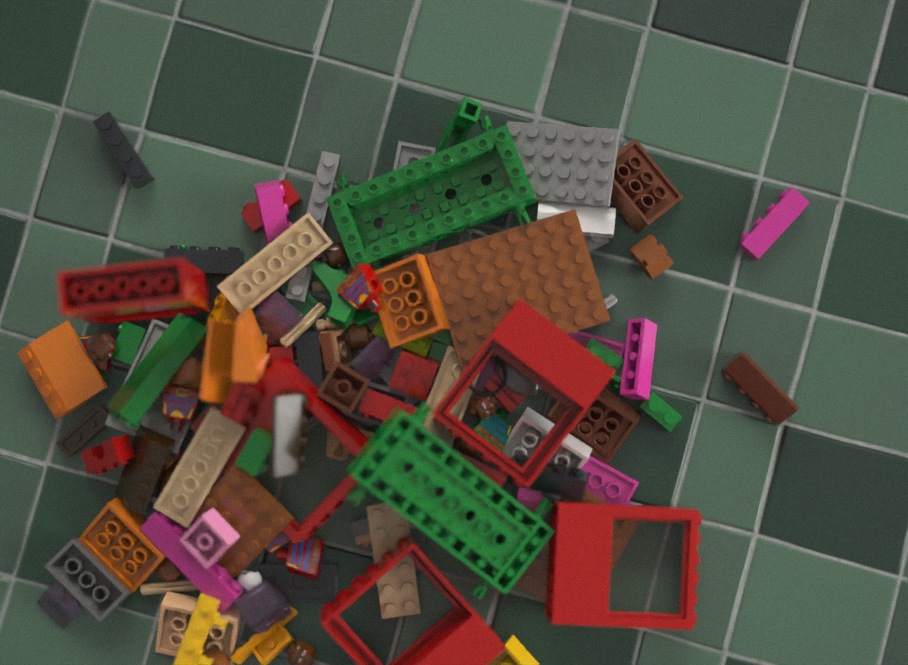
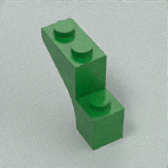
M467 97L458 101L453 119L445 125L436 153L464 142L469 130L477 122L483 104Z
M314 261L312 263L314 276L332 299L331 308L327 314L330 323L347 330L357 309L343 298L336 289L348 277V274L340 269L334 270L324 262L318 263Z

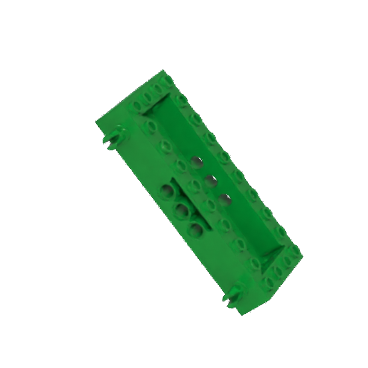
M486 115V126L481 118L477 120L482 130V135L352 188H350L346 174H341L343 184L336 176L334 179L340 192L327 197L326 200L353 270L358 264H370L374 271L379 270L381 265L511 212L515 213L519 227L523 226L522 217H524L527 223H531L525 207L537 202L508 126L504 125L493 129L489 116ZM486 175L492 177V182L489 185H483L481 182L482 178ZM449 190L456 191V197L452 200L446 198V193ZM418 204L421 209L418 214L410 212L412 205ZM377 219H384L385 225L383 228L377 229L375 227Z
M424 401L413 415L410 414V416L396 406L346 469L352 477L358 480V485L347 498L349 500L354 499L353 502L358 505L368 491H372L480 575L481 579L470 591L474 596L476 595L478 599H481L490 585H494L506 595L555 532L543 522V517L554 505L543 497L535 510L529 511L422 426L424 419L433 410L430 406L426 408L427 403ZM405 462H412L413 468L410 472L403 471L402 467ZM437 486L444 488L441 496L434 495V489ZM468 510L474 511V517L471 520L464 518ZM504 534V541L500 544L495 543L496 535Z

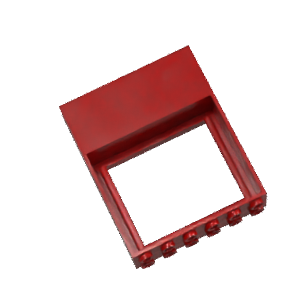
M184 259L57 272L61 314L95 325L176 317L178 313L187 316L212 312L208 275Z
M519 298L431 412L434 415L432 420L440 426L446 424L450 427L449 433L457 439L460 436L463 437L466 446L473 451L476 448L480 450V456L489 463L492 460L497 463L495 468L504 475L510 473L513 476L511 480L520 487H523V485L529 487L616 371ZM494 353L567 408L523 467H520L450 413L451 409Z
M285 356L274 361L262 374V377H259L256 384L262 386L260 389L262 396L259 402L255 403L252 408L254 415L250 422L247 421L243 424L247 428L222 470L227 473L236 463L253 430L260 427L272 434L273 397L282 389L306 391V397L309 398L308 410L355 457L369 442V439L335 405L316 395L319 388ZM349 474L301 524L293 518L282 531L295 544L301 540L305 542L348 499L347 496L358 485V480Z
M552 500L551 503L554 506L551 507L550 528L555 532L549 539L545 619L551 624L694 630V625L697 622V615L694 613L698 602V595L695 593V589L699 582V575L696 573V569L700 562L697 549L701 542L698 528L702 522L699 510L689 507ZM613 519L684 523L680 614L608 611Z
M410 535L400 538L396 542V547L391 551L390 549L385 551L381 555L380 561L369 565L364 575L353 579L351 586L346 590L342 589L336 595V599L332 603H326L320 612L321 624L358 665H383L341 619L339 614L408 555L454 607L388 665H488L506 649L500 636Z

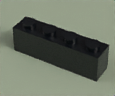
M109 111L93 121L135 187L140 189L155 179L116 118Z
M173 245L170 246V249H165L164 261L184 259L207 275H231L244 264V252L240 251V248L228 247V250H220V247H209V250H201L199 246H189V249H182V246Z
M319 331L304 332L293 342V349H297V357H294V364L320 389L324 382V373L321 361L322 351L319 342Z
M514 454L511 460L520 467H523L529 458L523 454ZM547 462L529 487L523 485V487L582 502L586 494L590 473L580 468L572 469L563 464ZM508 473L506 483L519 486L511 480L513 476Z

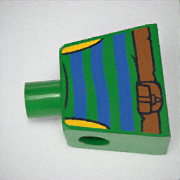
M499 408L493 415L483 420H478L471 429L503 453L512 430V425L505 420L508 412L503 408Z

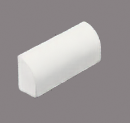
M539 201L537 220L575 209L584 236L613 238L616 208Z

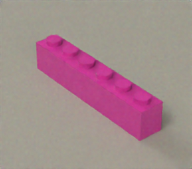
M156 511L140 528L203 594L221 600L218 609L222 613L244 592L241 585L217 562L206 569L179 541L186 533L185 528L160 511Z

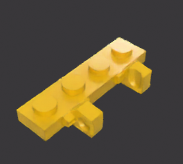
M203 593L200 594L173 665L212 664L213 659L206 658L202 654L204 651L202 648L213 625L225 629L228 623L227 620L218 617L220 612H217L221 600Z

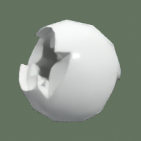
M245 570L238 575L237 582L246 591H257L262 585V576L259 572Z

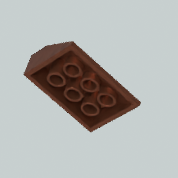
M635 139L617 152L610 202L638 235L684 197Z
M603 388L569 434L591 447V454L605 464H608L636 426L642 413ZM556 400L545 418L555 424L567 408Z

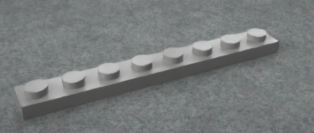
M325 151L321 152L307 213H310L322 229L324 228L329 207L326 198L332 195L335 183L334 178L337 175L341 155ZM316 257L290 277L286 299L305 303L313 273L312 263L316 260Z

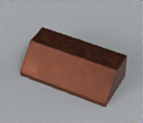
M745 351L736 354L721 369L724 372L723 377L730 383L734 382L737 386L736 390L743 397L747 396L751 400L750 404L757 411L760 409L765 414L763 417L769 424L780 425L800 409Z

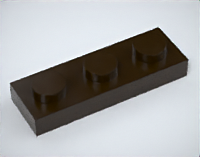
M99 404L56 442L68 458L73 456L106 426L105 422L109 416L108 411Z

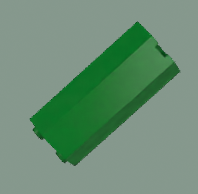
M178 313L107 405V408L111 411L109 415L118 421L122 419V422L130 428L132 426L139 428L140 424L138 422L184 361L202 338L206 341L208 329L190 317L185 318L183 314Z

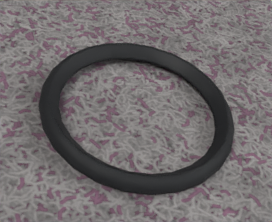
M492 356L490 360H493L500 365L503 371L502 383L500 387H498L495 391L489 393L478 391L473 387L471 383L469 388L477 395L488 397L494 396L497 393H499L506 384V368L504 364L494 356Z

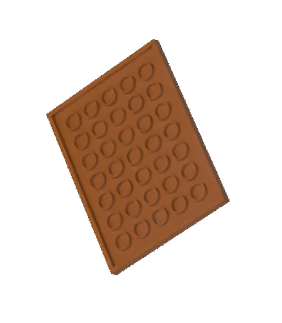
M575 209L426 255L438 295L451 328L449 331L461 367L469 364L519 298L566 334L610 321Z

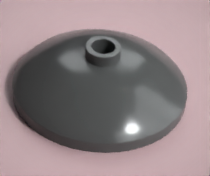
M496 356L506 368L507 381L505 387L523 396H531L542 390V388L500 356ZM495 362L497 376L502 382L503 371L500 365Z

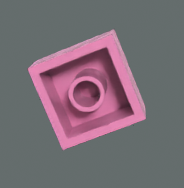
M212 508L203 514L179 541L207 569L224 555L240 538V535Z

